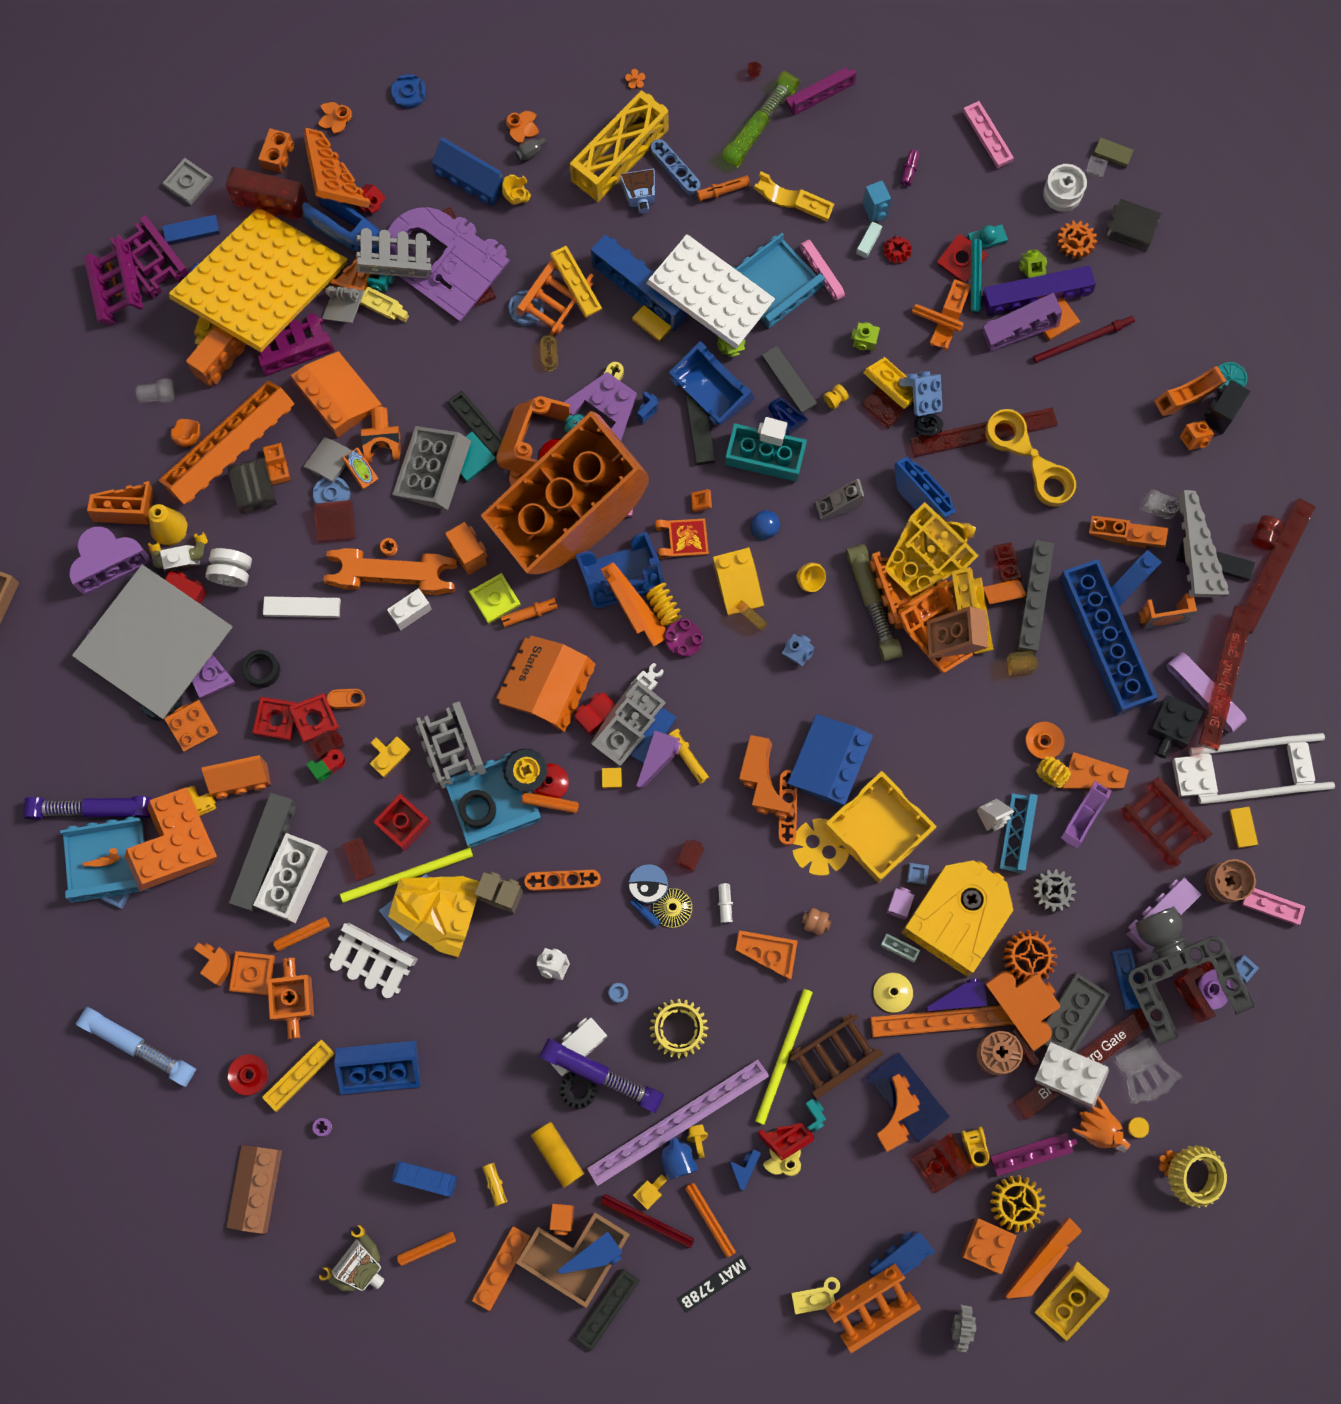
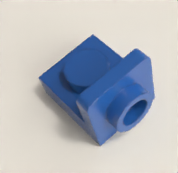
M646 391L643 393V401L645 403L639 407L637 412L638 420L642 424L658 411V399Z

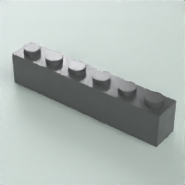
M1035 540L1031 548L1025 586L1026 596L1023 599L1015 651L1017 654L1034 657L1038 651L1054 543Z
M270 793L229 904L253 913L256 912V909H259L253 906L278 852L283 837L289 832L290 824L288 823L290 818L294 817L297 810L293 799Z

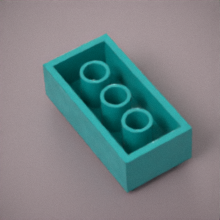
M734 423L725 466L797 482L807 440L785 435L782 446H777L760 441V434L757 428Z

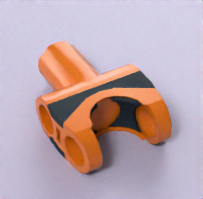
M374 407L371 409L372 428L361 429V442L365 459L368 463H371L375 450L380 447H387L392 451L393 460H399L401 451L399 426L389 427L387 408Z

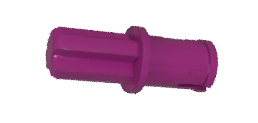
M917 150L909 151L907 162L903 165L904 171L900 183L904 186H911L914 172L917 171L916 164L919 157Z

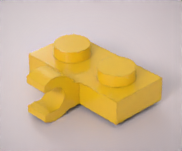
M398 737L387 747L378 738H375L371 744L380 754L370 765L385 778L411 752V749Z

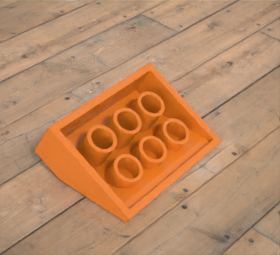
M339 351L306 364L291 375L296 387L337 438L371 415V409L382 407L379 400Z

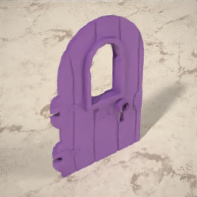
M430 207L409 210L400 215L387 230L390 233V238H397L398 233L401 231L410 235L413 231L423 230L430 233L447 248L444 250L441 258L431 266L429 279L399 277L461 322L510 262L506 257L507 251L501 244L496 249L495 247L498 245L496 240L487 239L483 241L476 236L474 224L470 222L465 226L468 223L466 218L457 217L453 219L446 213ZM390 244V255H397V245ZM408 250V256L415 257V254ZM443 279L445 283H448L450 286H452V288L448 289L438 280Z

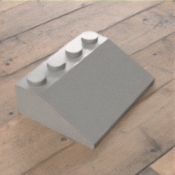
M415 426L392 495L429 507L448 510L471 440L459 432Z

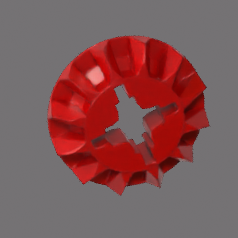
M895 235L892 238H888L884 243L883 253L889 261L902 263L911 256L912 246L909 240L904 239L903 236L897 237ZM895 245L897 247L902 246L901 251H894Z

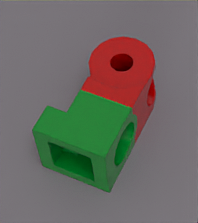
M332 749L328 752L327 757L315 764L312 760L306 765L318 782L321 783L344 766L345 757L340 750Z

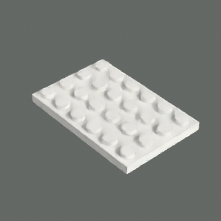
M687 234L647 281L650 287L736 349L775 300L773 296Z

